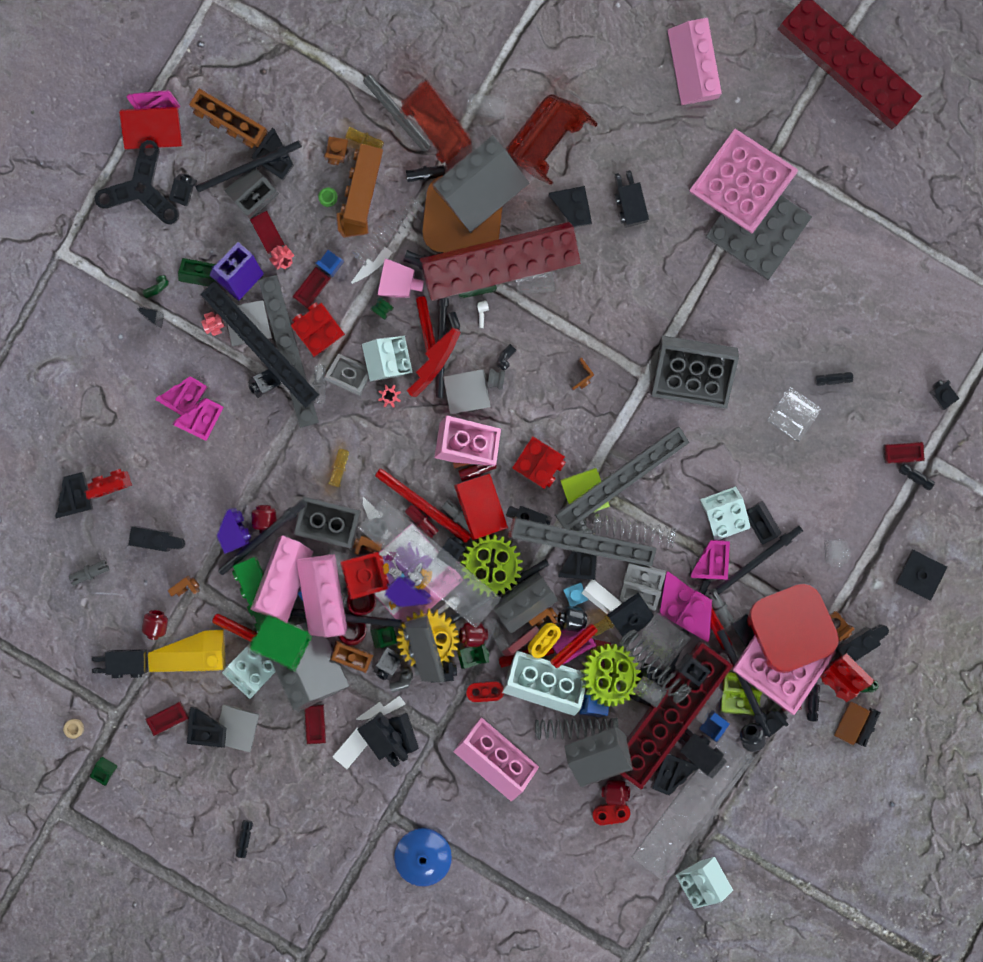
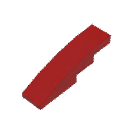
M452 328L425 353L429 360L416 371L420 378L406 390L410 396L417 397L443 368L461 332L459 329Z

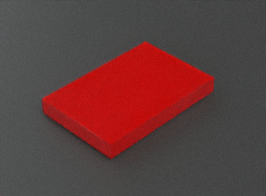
M178 107L123 109L119 111L124 149H139L141 143L147 140L154 141L158 144L159 148L181 147L183 145ZM147 145L145 148H154V147H153L152 145Z
M490 474L454 485L472 540L508 528Z

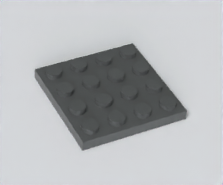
M781 195L753 234L721 214L705 238L766 280H769L812 216Z

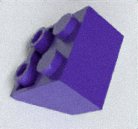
M237 242L213 267L209 276L235 299L240 301L264 273L254 256Z
M236 508L226 511L217 534L224 554L249 544V539L252 538L249 529L244 528L242 524L244 518L241 511H237Z
M398 576L384 594L398 607L425 605L432 602L429 599L431 595L423 588L418 590L414 586L416 583L408 576H404V578Z

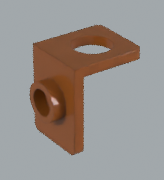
M337 213L338 231L343 238L367 235L369 233L368 218L366 226L361 227L343 222V216Z
M582 357L579 359V362L589 376L571 388L572 391L578 387L581 389L591 383L589 379L594 376V373Z
M837 611L830 614L831 619L837 618L840 621V626L836 629L838 640L844 641L851 636V632L855 628L848 625Z

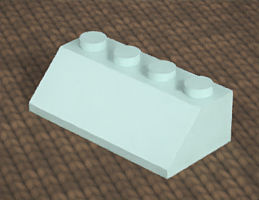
M517 651L510 665L502 693L575 716L581 709L586 689L582 688L586 681L580 680L585 674L563 665L555 668L548 660L535 658L532 655Z

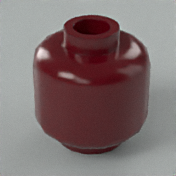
M258 505L256 509L252 510V527L259 530V533H262L277 521L276 510L271 508V505Z
M150 610L149 613L144 615L142 632L147 635L148 639L157 640L166 634L168 618L164 615V612Z
M467 622L459 629V640L465 647H479L488 639V630L484 628L481 622Z
M608 780L606 786H602L601 795L605 797L607 804L622 806L630 799V786H627L625 781Z

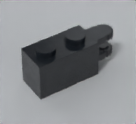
M631 170L626 171V178L629 183L626 186L622 185L620 174H615L617 193L614 194L616 205L620 204L621 212H619L621 224H625V228L649 221L640 182L634 183Z
M131 526L128 546L168 552L170 549H182L186 545L184 538L173 536V532Z
M882 624L872 629L864 627L838 644L835 650L840 657L847 654L856 662L881 645L879 641L889 635V629Z
M147 649L108 650L105 652V656L92 657L94 662L105 661V668L96 667L92 669L94 674L105 673V675H111V678H123V675H130L131 678H141L142 674L148 672Z
M381 711L365 721L357 729L379 761L385 757L393 767H396L400 764L399 759L403 762L407 760L408 755L401 745L403 741L400 735L393 729Z
M687 728L684 733L691 738L687 743L682 737L679 738L678 742L683 746L680 752L704 774L713 779L727 763V760L723 758L725 754L717 747L713 749L709 745L711 741L703 734L698 736Z

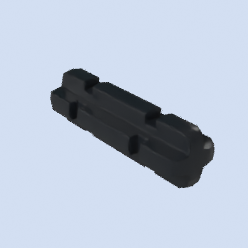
M852 372L827 374L826 376L818 375L815 377L817 386L853 382Z
M902 464L899 469V473L904 476L907 475V478L919 485H923L922 487L927 490H931L935 484L933 480L926 478L925 475L917 470L911 469L907 464Z
M815 684L810 694H808L809 712H807V720L811 722L818 721L817 711H819L820 697L818 695L820 693V685Z
M243 820L242 830L240 831L238 841L239 848L236 851V857L245 858L247 855L246 848L249 845L250 830L253 826V822L250 820Z

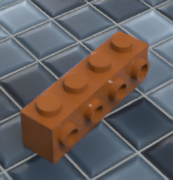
M199 88L189 104L192 110H194L192 112L194 115L201 119L206 117L210 120L209 123L218 129L220 126L227 130L225 133L235 139L238 136L243 139L242 143L250 148H253V146L258 148L268 134L265 127Z
M361 144L360 149L355 150L353 160L357 162L355 168L351 167L349 175L352 183L351 186L347 185L344 196L348 198L347 204H342L340 215L343 216V222L361 227L366 226L383 149Z

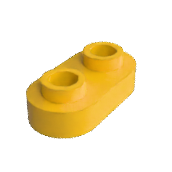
M554 623L545 624L529 643V653L535 658L544 657L560 638V628Z

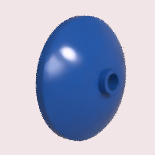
M421 828L412 830L401 838L396 846L394 861L398 873L404 880L416 886H430L445 877L451 866L452 854L448 842L440 833L431 829ZM424 857L426 862L420 863L419 859Z

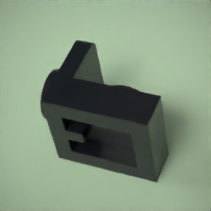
M179 174L174 178L169 200L188 206L197 180L193 179L189 174Z
M270 369L253 376L248 382L251 393L256 395L257 398L282 384Z
M941 379L932 385L934 389L929 393L940 408L945 410L960 398L949 385L951 382L949 380L942 381Z
M450 536L436 557L450 567H453L465 549L464 541L457 536L454 538Z
M387 647L373 672L380 679L390 681L403 656Z
M453 660L448 661L449 672L443 669L444 682L454 681V676H457V664L453 665Z
M773 708L765 714L767 717L766 722L771 731L768 737H771L783 726L787 727L789 725L786 722L788 717L781 709L778 711Z

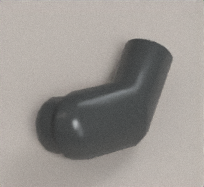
M403 669L399 681L389 684L392 693L410 686L413 679L411 670Z

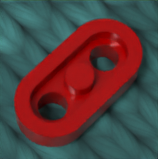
M498 681L474 682L467 687L466 695L472 702L498 701L504 696V693H502L504 686ZM493 687H497L499 691L498 693L493 694L491 692V689ZM473 689H478L480 693L474 695L472 691Z
M626 804L622 806L598 805L592 812L593 820L598 825L624 823L631 815L630 809ZM620 810L625 812L623 816H618ZM600 813L606 814L604 819L599 818Z

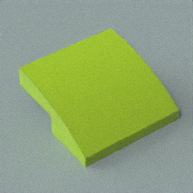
M597 468L560 480L568 504L601 482ZM609 502L605 503L594 512L610 507Z
M728 672L723 679L720 712L754 716L755 714L736 673ZM749 683L760 707L762 692Z

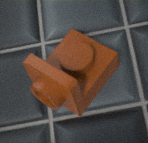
M329 136L327 150L324 154L328 164L337 166L339 163L344 164L348 140Z
M362 535L360 539L356 538L353 549L356 550L354 554L359 555L362 545L366 546L365 550L373 553H376V551L380 552L384 543Z
M187 576L167 591L171 597L176 594L179 597L188 591L187 586L194 595L200 590L198 589L199 584L196 579Z
M550 607L531 619L529 623L531 626L535 624L539 626L546 621L545 617L548 615L552 622L556 624L557 620L555 618L558 615Z

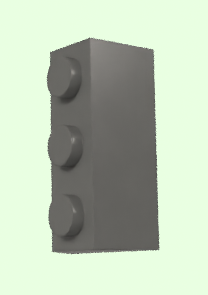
M303 497L307 506L299 512L294 535L351 548L361 510Z
M537 572L491 605L510 633H513L556 603L558 599L539 572Z
M428 615L406 621L403 633L405 640H409L411 644L408 650L410 657H414L416 664H413L416 676L420 675L421 681L444 682L443 666Z
M615 727L564 746L567 763L580 787L633 769L626 735Z

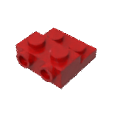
M317 302L308 308L309 312L304 316L299 314L293 318V324H291V327L314 357L345 336L322 303L318 305Z
M532 436L512 469L543 489L546 486L550 488L556 479L553 477L556 470L561 471L566 463L563 460L565 456Z
M121 469L110 472L111 476L103 478V475L92 478V482L87 484L89 490L85 491L87 498L96 499L132 486L128 471L122 472Z
M379 552L340 562L350 600L388 589L389 579L384 574V561L382 556H379Z
M847 654L828 664L820 676L822 682L830 686L835 691L836 696L845 702L857 697L860 691L871 686L874 682Z

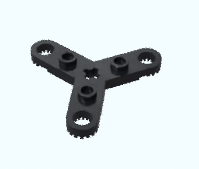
M151 140L141 143L132 180L99 190L94 196V201L98 207L108 209L139 199L163 223L172 225L178 221V209L153 186L160 153L158 144ZM147 145L154 147L155 151L151 156L145 154L144 150ZM139 183L146 186L143 189V193L136 190L139 187ZM106 193L110 199L107 204L103 205L100 202V196ZM168 209L174 212L172 220H166L164 217V213Z

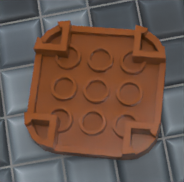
M443 176L434 179L430 183L426 193L422 230L423 240L429 249L440 254L499 239L502 207L470 233L433 189V184Z

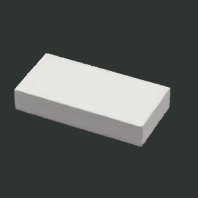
M590 580L582 591L585 597L606 614L622 603L595 580Z
M358 727L333 755V758L346 769L349 768L368 745L357 731Z

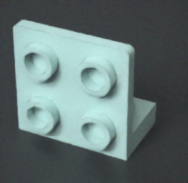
M736 486L700 499L701 505L708 516L714 540H720L750 529L744 500Z
M250 644L222 672L249 699L276 672L271 660L262 655L254 654L250 650Z

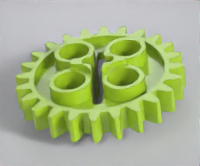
M486 535L485 541L480 537V543L478 544L472 541L474 547L467 546L469 554L463 553L467 560L461 561L462 564L466 565L461 571L467 572L463 578L470 579L467 585L474 584L473 591L479 588L480 595L487 591L488 597H490L491 592H494V595L498 597V591L505 595V588L511 591L510 584L517 585L514 579L521 578L517 572L523 570V568L518 566V564L523 563V560H517L521 553H514L517 546L510 547V540L504 543L503 536L500 540H497V535H494L493 540H490L489 535ZM492 549H495L494 563L497 565V568H493L492 582L489 583L490 568L487 567V564H491ZM480 551H488L489 557L486 560H480L478 556ZM505 552L508 554L506 562L498 561L499 553ZM478 570H486L487 575L484 579L476 577ZM499 571H503L506 574V578L502 582L495 579V575Z
M604 644V648L597 646V650H591L592 656L586 655L588 662H582L586 667L585 670H580L581 673L585 674L580 680L586 681L582 688L589 689L586 695L593 694L591 700L596 701L598 699L597 704L604 703V706L624 704V700H631L629 694H636L633 688H639L635 683L641 680V678L636 677V674L640 673L641 670L635 669L639 663H633L635 657L628 656L630 651H623L624 646H619L618 648L617 644H611V647L609 644ZM602 660L605 662L604 669L601 667ZM619 663H622V671L618 669ZM600 679L603 681L602 688L598 685ZM617 682H619L621 686L619 691L616 688Z

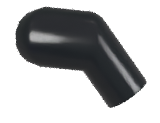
M456 312L447 314L451 329L456 328L460 330V323Z
M511 344L501 352L496 362L497 367H500L503 371L510 366L507 360L517 351Z

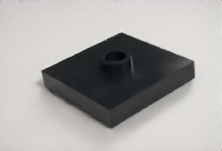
M912 550L895 584L931 601L948 567Z
M636 593L607 614L622 638L629 631L636 630L639 632L656 620L639 593Z

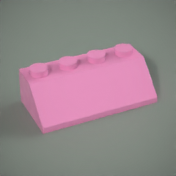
M708 18L688 21L668 29V38L681 105L719 99L722 92Z
M283 535L278 537L250 610L266 616L268 614L287 623L301 587L296 560L310 558L314 551L302 543Z
M335 554L297 559L308 632L310 635L320 637L345 635L347 624Z
M482 717L453 751L511 802L524 791L539 768Z

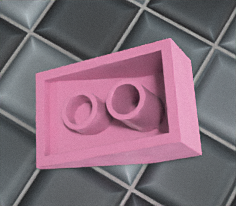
M446 416L439 424L434 458L455 463L495 466L501 429Z

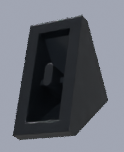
M688 653L675 667L697 686H700L711 672Z

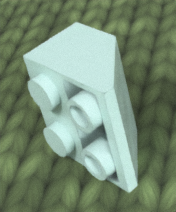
M405 336L376 339L362 344L370 382L413 373Z
M715 857L701 860L676 874L694 909L720 903L733 891Z

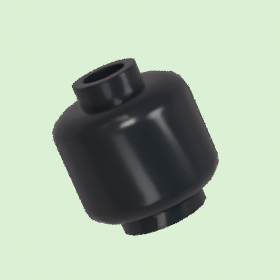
M566 606L562 612H559L557 620L564 631L580 632L582 628L586 627L587 614L580 607Z
M749 723L741 729L740 740L747 751L757 752L765 746V732L759 724Z

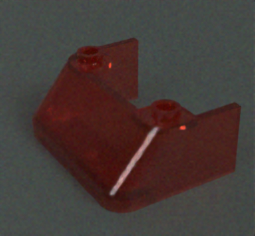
M428 80L422 81L401 102L402 107L400 108L406 117L411 116L415 119L438 152L435 154L441 164L445 162L446 168L450 169L472 152V140Z
M551 94L543 99L507 146L506 151L516 164L533 177L552 185L554 182L547 176L549 164L545 161L567 131L575 133L580 131L585 123L594 127L598 123L581 105Z

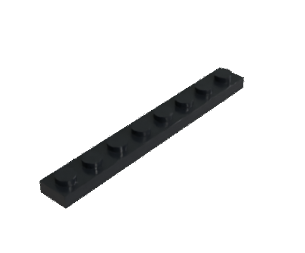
M215 281L200 294L305 408L320 396Z

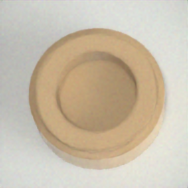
M78 719L67 721L63 728L64 734L71 739L78 738L84 731L83 723Z

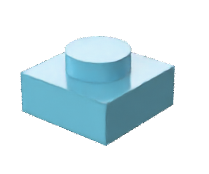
M581 582L563 589L569 605L572 607L588 601V598L582 594L584 588Z

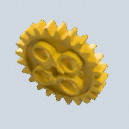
M428 608L427 613L420 609L419 615L413 612V618L406 616V620L409 621L428 615L437 645L442 646V648L437 647L442 666L443 660L449 661L448 656H455L452 650H458V646L454 643H459V638L455 637L459 634L458 630H454L456 624H450L452 621L451 617L445 619L444 612L439 616L438 609L433 614L430 608ZM402 622L403 628H405V622ZM399 628L398 633L401 635L397 636V641H400L397 647L403 648L400 650V655H405V661L411 659L410 664L413 666L416 661L409 654L408 647L411 646L410 641L405 640L403 629ZM440 633L446 635L444 639H438L436 636Z

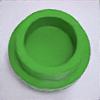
M327 187L320 191L318 198L323 206L331 207L336 204L338 195L334 189Z

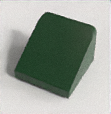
M385 626L371 630L374 648H383L397 644L394 627Z
M101 757L95 764L89 777L106 786L117 769V765Z

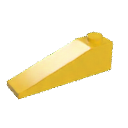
M224 629L205 630L149 652V672L225 669Z

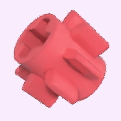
M278 245L271 251L272 257L269 260L276 269L280 267L286 269L293 263L292 257H294V254L286 245L284 247Z
M214 312L204 314L205 319L201 323L206 334L212 333L213 336L222 333L221 328L225 327L221 316L219 314L215 315Z
M385 385L386 390L378 391L382 394V398H379L378 401L384 400L385 408L388 404L395 408L394 403L396 401L401 402L397 398L401 391L395 392V385L391 389H388V386ZM388 391H390L391 394H395V396L392 397L393 401L385 399Z

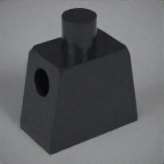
M521 505L519 509L509 506L506 512V517L524 520V516L527 514L529 515L528 521L550 525L553 518Z

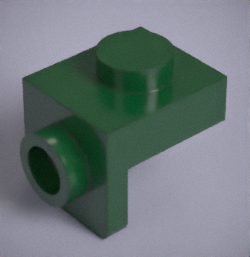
M485 644L479 647H466L457 650L461 669L489 663V651Z

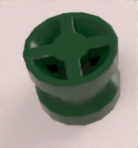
M378 297L376 299L377 303L371 306L370 310L385 320L388 312L392 311L394 307L381 297Z

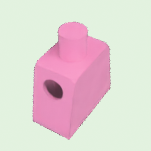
M385 259L378 296L410 298L411 290L422 292L424 280L414 278V269Z

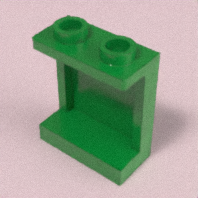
M267 614L266 618H263L259 624L260 630L257 636H254L250 642V650L256 655H262L295 672L312 636L309 632Z

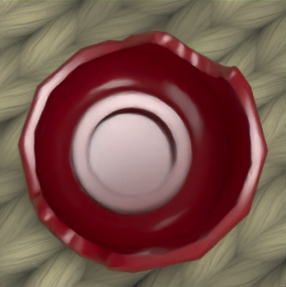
M374 593L351 600L349 595L346 598L348 609L355 615L365 616L371 613L376 606V595Z
M346 622L347 631L345 635H338V638L347 645H358L366 636V624Z

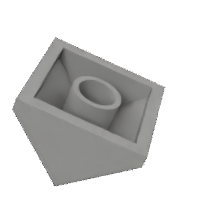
M338 354L326 373L324 380L361 396L369 380L367 366Z

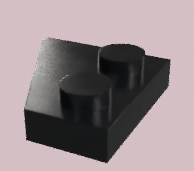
M271 128L251 156V159L255 160L283 145L274 128ZM288 155L284 158L274 159L261 166L283 181L294 164Z
M585 186L550 192L548 194L549 198L553 200L559 211L574 228L592 224Z
M84 472L63 477L58 510L55 514L56 519L93 509L91 499L87 498L85 492L88 491Z
M572 551L558 577L596 580L597 555Z
M190 707L187 744L225 747L227 728L197 707Z
M668 753L659 765L651 788L670 796L679 785H682L687 780L689 775L699 770V768L692 762Z

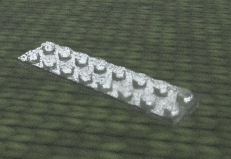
M384 498L358 527L475 628L478 627L501 600L500 596Z
M724 734L713 746V749L715 747L719 748L725 754L723 758L727 760V763L713 779L698 768L631 856L662 881L754 759L752 755Z

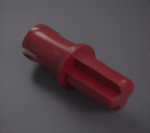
M474 464L458 470L463 482L476 476L481 477L480 474L494 470L497 466Z
M410 505L406 509L405 513L417 524L416 527H420L430 539L439 531L427 519L428 517L424 516L414 505Z

